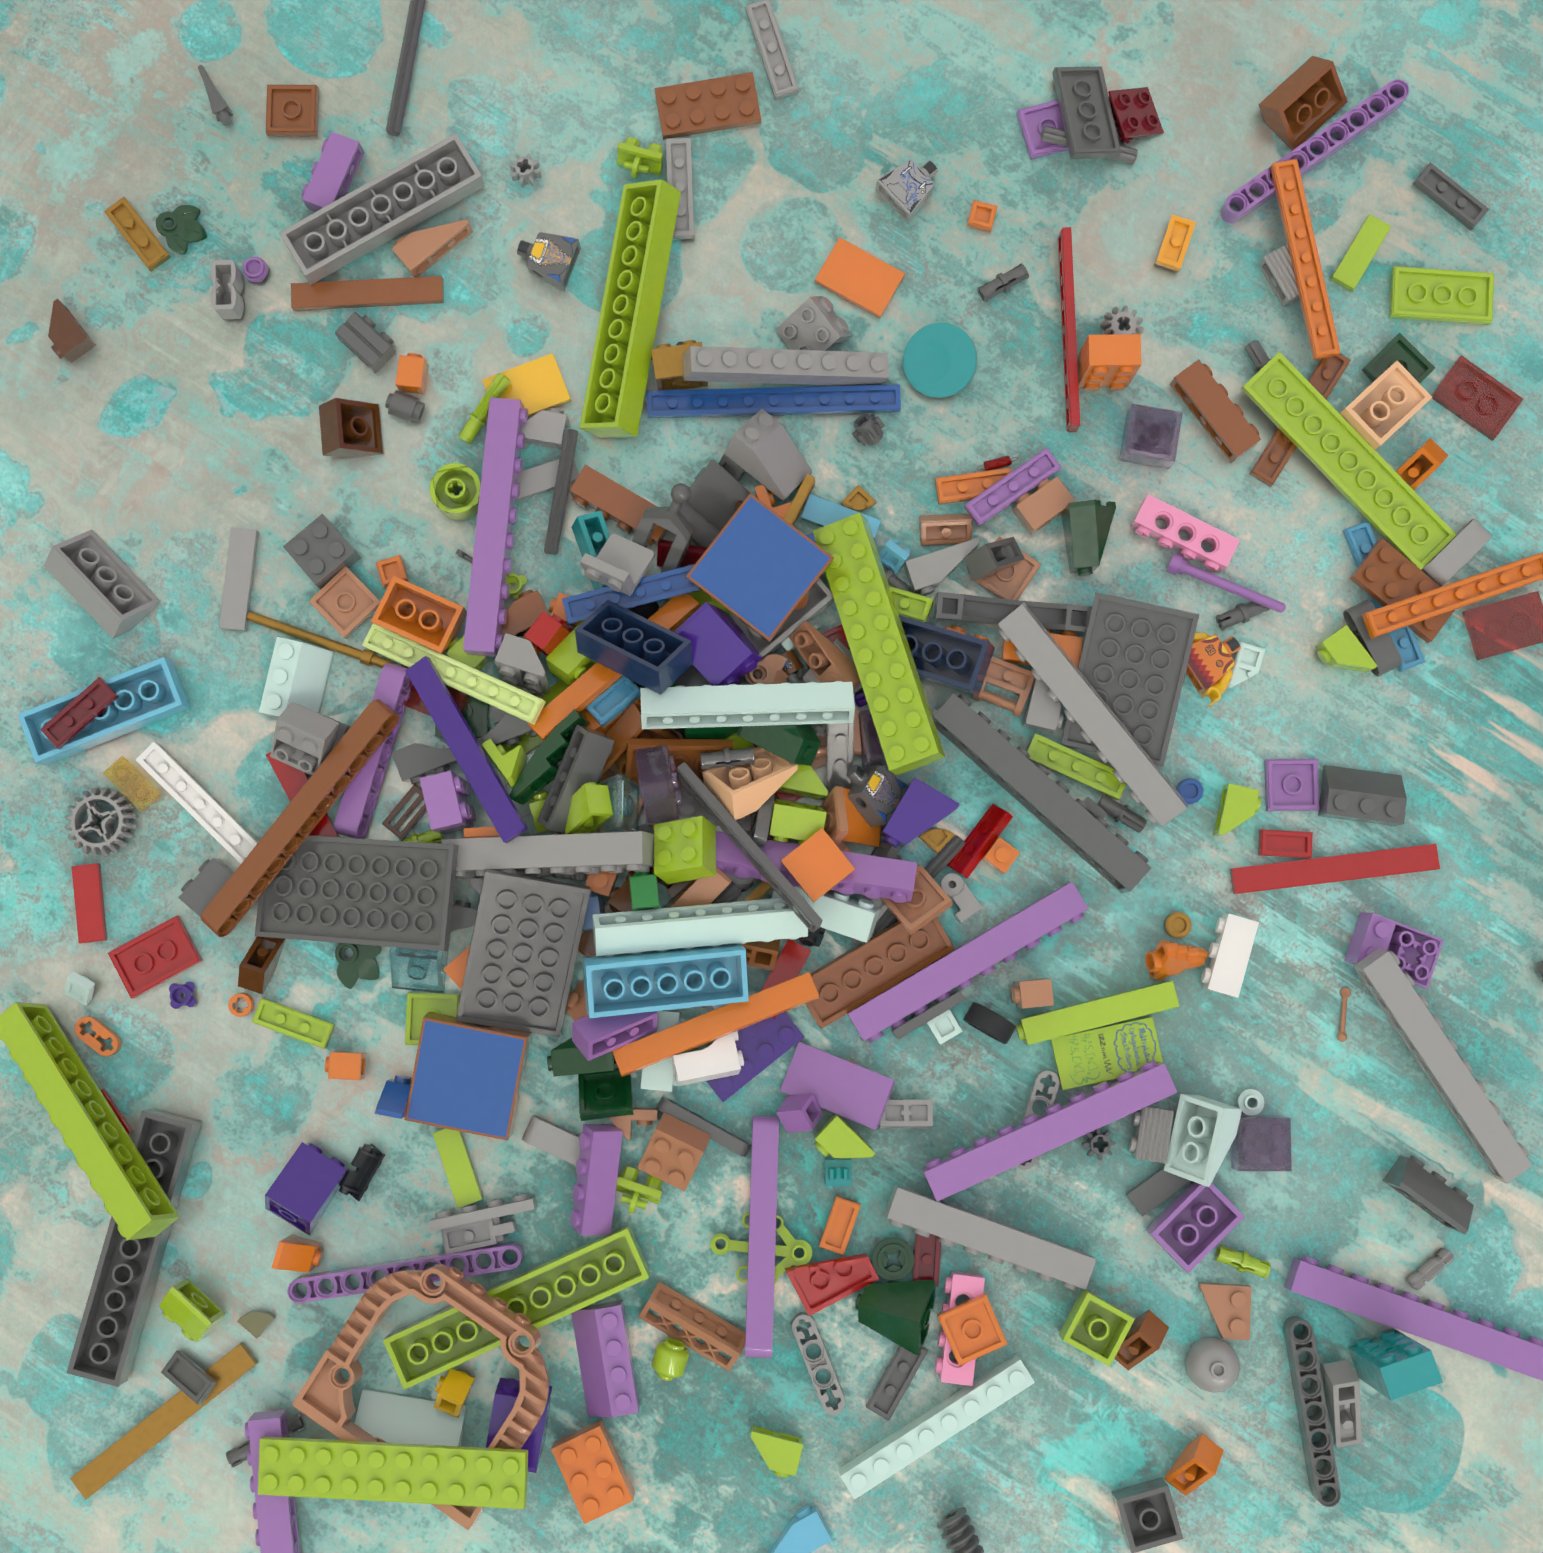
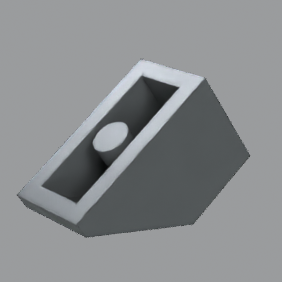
M1013 536L985 544L963 559L967 565L968 572L972 575L974 581H977L1013 566L1025 558Z

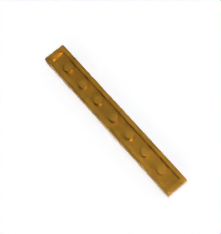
M241 1342L206 1370L218 1383L202 1405L196 1404L184 1392H178L70 1478L85 1500L88 1499L258 1362L244 1343Z

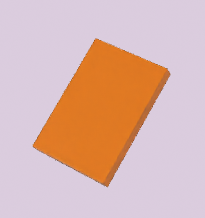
M839 237L816 276L815 283L880 319L905 277V273Z

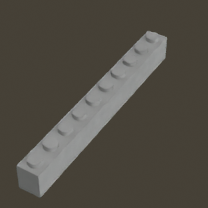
M1023 602L998 623L1000 627L998 630L999 634L1006 642L1012 641L1016 646L1014 651L1022 662L1027 660L1033 667L1031 670L1033 676L1039 682L1044 681L1050 688L1047 690L1050 697L1056 703L1060 701L1066 709L1063 712L1072 723L1077 721L1082 728L1080 733L1088 743L1094 742L1098 747L1096 752L1104 763L1109 761L1115 768L1112 771L1115 777L1121 783L1126 782L1131 788L1129 793L1137 803L1142 802L1146 806L1147 810L1145 813L1154 824L1159 822L1163 827L1187 809V802L1028 606Z
M1376 949L1353 967L1494 1177L1508 1184L1532 1166L1527 1158L1529 1153L1522 1144L1516 1142L1513 1137L1515 1133L1510 1125L1501 1120L1499 1108L1493 1101L1487 1099L1484 1094L1486 1092L1485 1087L1479 1080L1473 1078L1470 1073L1472 1071L1471 1066L1465 1059L1459 1057L1456 1052L1458 1049L1457 1045L1450 1037L1445 1036L1441 1030L1443 1028L1442 1023L1436 1016L1431 1015L1427 1009L1429 1004L1421 994L1416 993L1413 988L1415 985L1414 981L1406 972L1403 973L1398 966L1400 964L1398 957L1392 951Z

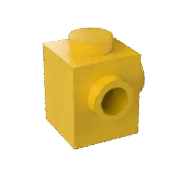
M451 1368L447 1376H441L437 1383L435 1391L438 1394L433 1408L458 1418L475 1378L469 1376L464 1371H457Z

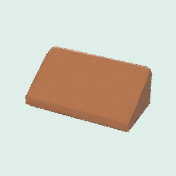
M969 514L920 516L921 546L960 544L972 540V518Z

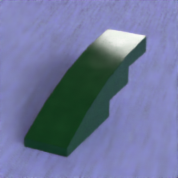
M574 709L546 737L520 773L509 796L513 801L524 805L554 780L559 769L557 764L564 757L576 725L587 727L591 724L585 715Z

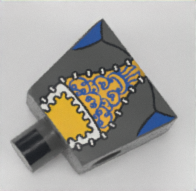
M539 232L534 244L524 240L520 241L517 255L528 258L527 268L532 275L565 292L581 246L579 239Z
M855 764L846 773V776L854 783L848 793V799L868 825L875 827L887 824L909 786L879 765L862 769Z

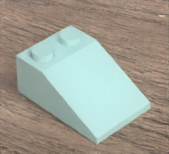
M1180 1094L1169 1144L1167 1164H1165L1164 1171L1210 1187L1236 1137L1242 1109L1201 1095Z

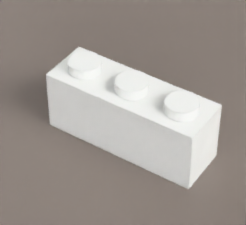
M1229 913L1223 914L1222 918H1218L1215 926V932L1218 933L1215 943H1211L1208 951V957L1211 958L1209 967L1204 968L1201 982L1204 983L1202 989L1233 998L1239 997L1259 922Z

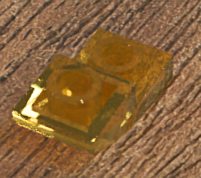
M123 756L118 758L103 772L140 811H143L160 795Z

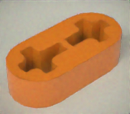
M87 1016L80 1018L76 1022L75 1034L98 1054L112 1056L120 1051L122 1047L121 1038L98 1018ZM84 1023H92L91 1029L97 1034H85L86 1028L83 1026ZM102 1037L105 1040L112 1039L111 1045L113 1049L105 1050L106 1044L100 1038Z

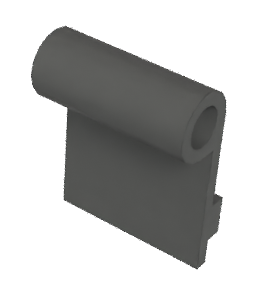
M714 459L706 467H703L694 478L695 481L689 487L691 498L688 502L683 503L680 508V512L694 530L691 540L703 548L710 546L734 515L738 500L745 501L750 494L746 488Z

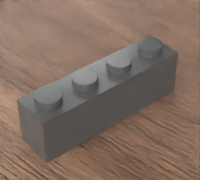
M576 725L537 819L539 823L549 830L565 834L572 796L583 784L589 782L597 783L600 780L605 762L612 753L613 739L602 732Z

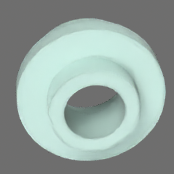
M1246 1089L1238 1097V1107L1246 1115H1257L1264 1107V1098L1257 1090ZM1253 1097L1256 1103L1253 1107H1249L1247 1101Z

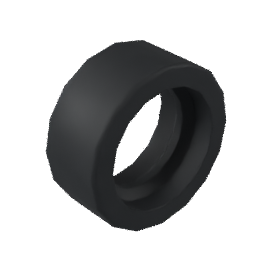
M976 1002L971 1004L963 1018L972 1027L1003 1044L1008 1043L1016 1029L1012 1022Z

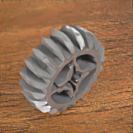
M95 787L92 788L91 793L83 791V799L80 797L74 798L77 806H68V809L72 811V815H66L64 818L71 821V824L66 825L64 828L65 830L72 831L67 838L69 840H76L74 843L75 848L79 849L82 847V853L89 854L91 852L94 857H99L100 854L108 857L110 850L113 853H119L118 845L122 847L128 846L124 839H132L134 837L133 834L129 833V830L137 828V825L131 823V820L136 819L137 815L129 813L134 806L126 804L128 800L126 796L119 797L120 792L117 790H113L110 793L109 788L103 787L100 791L99 788ZM107 801L116 810L104 812L102 808L98 807L97 803ZM88 812V820L83 824L84 816ZM119 820L118 828L114 833L113 826ZM98 832L99 836L105 839V842L95 843L86 834Z

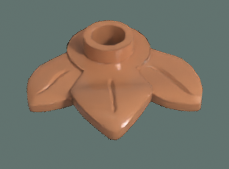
M777 654L767 655L762 661L758 662V666L755 669L760 672V678H754L752 671L744 675L745 680L749 685L757 683H788L786 678L789 676L782 671L786 658Z

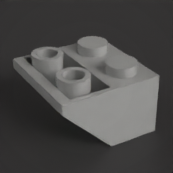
M506 633L494 660L500 679L514 687L517 684L526 687L529 692L534 694H541V692L549 694L550 688L546 672L531 642Z
M291 702L277 718L270 757L313 775L331 752L336 740L339 722Z

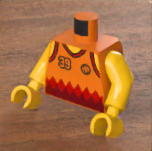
M1195 632L1186 674L1198 693L1201 694V698L1205 696L1210 698L1211 703L1209 706L1211 707L1220 700L1221 695L1226 691L1233 676L1231 668L1235 665L1231 655L1240 650L1241 647L1233 636L1221 642L1216 634L1209 636L1205 632Z

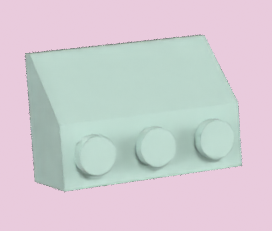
M277 637L259 713L278 718L291 702L320 713L334 652L303 642Z

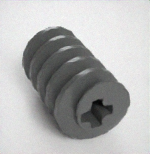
M965 1507L957 1508L947 1513L942 1518V1521L937 1524L938 1529H947L941 1536L942 1539L951 1538V1541L946 1544V1548H955V1551L952 1553H984L983 1547L978 1545L980 1542L978 1536L974 1535V1526L969 1525L971 1519L968 1515H965L967 1511Z

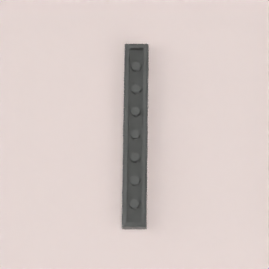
M685 762L679 765L676 778L810 932L814 933L819 929L823 921L688 765Z

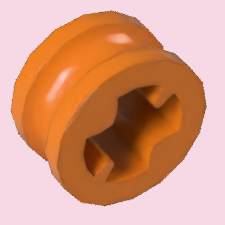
M248 993L235 994L229 1000V1011L238 1017L246 1016L253 1010L254 1000ZM240 997L244 998L243 1002L247 1001L248 1004L247 1007L243 1008V1012L238 1011L239 1007H235V1002L240 1001Z

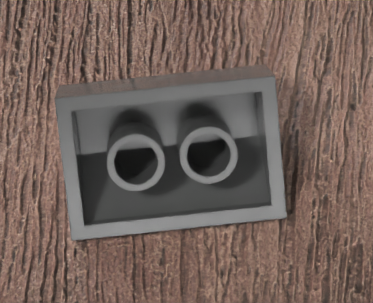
M1323 765L1318 816L1388 826L1404 824L1407 797L1401 775Z
M1400 1155L1383 1181L1447 1228L1466 1234L1474 1207L1471 1202L1466 1200L1468 1195L1455 1186L1453 1189L1445 1184L1447 1180L1435 1171H1432L1430 1174L1423 1169L1425 1164L1411 1155L1408 1158Z

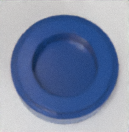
M1184 779L1176 787V790L1187 804H1194L1203 796V787L1196 779Z

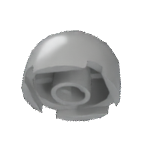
M1203 1337L1195 1341L1185 1357V1369L1190 1380L1200 1389L1212 1393L1223 1392L1232 1387L1238 1379L1240 1372L1239 1358L1234 1349L1224 1340L1216 1337Z

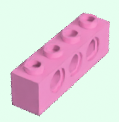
M1149 494L1144 498L1130 525L1138 535L1145 538L1150 536L1158 540L1157 543L1167 549L1174 548L1180 551V555L1184 556V558L1192 561L1196 559L1204 563L1203 566L1213 572H1222L1228 566L1240 542L1239 539ZM1155 519L1164 520L1166 529H1159L1155 524ZM1179 530H1184L1188 533V541L1179 538ZM1201 542H1208L1212 547V552H1205L1201 547Z
M951 1270L950 1277L945 1278L944 1293H948L947 1304L943 1303L941 1312L957 1306L955 1300L961 1294L969 1296V1300L982 1295L985 1282L984 1276L977 1273ZM940 1330L938 1346L942 1347L941 1357H936L935 1373L939 1374L941 1382L973 1386L976 1359L961 1366L958 1365L957 1360L950 1359L949 1353L952 1349L944 1331Z

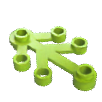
M750 1212L745 1213L742 1217V1224L746 1228H749V1225L745 1224L744 1219ZM776 1215V1218L781 1221V1225L776 1231L787 1246L775 1245V1256L785 1258L775 1266L774 1284L777 1282L778 1277L785 1272V1268L792 1265L807 1264L812 1257L811 1246L804 1240H795L784 1226L783 1219ZM722 1233L714 1235L710 1241L711 1250L717 1255H724L728 1251L748 1253L749 1242L730 1240L727 1235ZM718 1239H723L726 1242L724 1249L716 1248L715 1243ZM796 1248L804 1250L802 1258L795 1257L794 1251ZM748 1264L739 1267L736 1271V1277L740 1282H747V1279L739 1277V1271L741 1269L748 1270Z

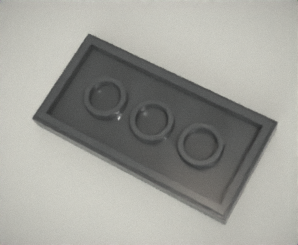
M1102 66L1055 67L1052 74L1070 158H1118L1121 150Z

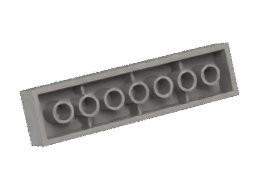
M455 133L284 229L279 234L308 283L312 285L485 187L483 178Z
M643 831L517 836L508 843H504L501 837L441 839V844L459 845L456 877H461V879L484 876L485 869L525 876L526 874L550 876V873L575 875V872L594 875L600 874V871L621 874L625 873V869L635 873L650 872V868L654 867V834Z

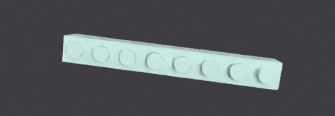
M852 682L668 687L661 695L648 688H640L642 729L853 723L855 703Z
M782 898L593 914L596 956L603 955L609 957L624 953L663 952L668 949H692L701 946L717 947L722 944H745L755 941L770 942L777 939L794 940L799 937H808V928Z
M1016 1353L973 1381V1386H965L840 1467V1477L855 1500L1035 1382Z

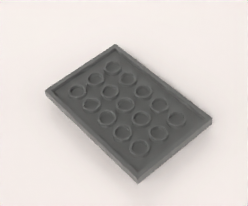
M1096 592L1078 669L1157 766L1163 767L1199 614ZM1067 718L1061 744L1096 752L1098 747L1093 741L1088 743L1080 733L1082 728L1077 721L1072 723Z
M485 869L456 1021L560 1037L591 891L590 886Z

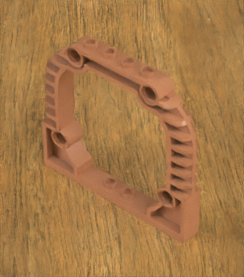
M437 1264L425 1271L411 1269L394 1272L378 1280L365 1292L331 1347L325 1351L292 1405L340 1440L385 1442L381 1438H374L350 1421L356 1412L353 1403L352 1386L361 1379L363 1374V1368L358 1358L387 1311L398 1299L412 1294L428 1304H437L445 1300L498 1337L503 1356L511 1364L519 1368L520 1392L515 1405L488 1448L521 1449L540 1420L548 1400L549 1378L544 1357L538 1349L541 1335L539 1330L530 1324L531 1321L527 1316L519 1312L514 1313L508 1309V1304L498 1297L493 1298L485 1293L486 1289L476 1282H469L464 1278L463 1272L455 1267L449 1268L446 1265ZM432 1274H437L440 1277V1286L432 1282ZM520 1335L529 1338V1347H525L520 1343ZM342 1368L349 1372V1380L342 1376ZM431 1504L467 1530L476 1523L485 1507Z

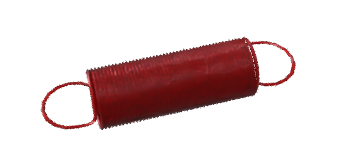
M1010 456L984 461V470L989 471L1010 466L1013 461L1010 459Z

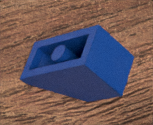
M395 1075L394 1079L386 1080L375 1114L399 1119L404 1118L411 1087V1078Z

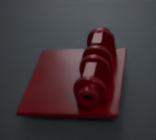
M1148 87L1108 92L1113 118L1116 121L1115 127H1119L1117 129L1119 141H1122L1124 145L1133 141L1132 137L1164 133Z

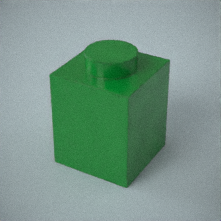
M650 872L634 873V876L629 877L631 910L659 909L656 875H650Z

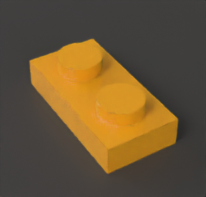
M1173 214L1171 215L1155 264L1178 272L1180 271L1196 222Z

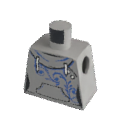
M908 160L880 177L876 183V191L908 224L933 194L935 185L930 179L938 173V169L930 160L920 168L913 160Z

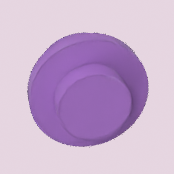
M250 257L244 262L242 271L247 280L261 282L268 275V265L262 258Z

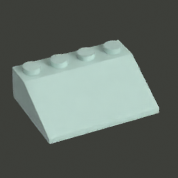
M363 1389L354 1423L374 1438H381L386 1443L461 1446L467 1405L463 1406L458 1418L433 1408L436 1401L433 1399Z

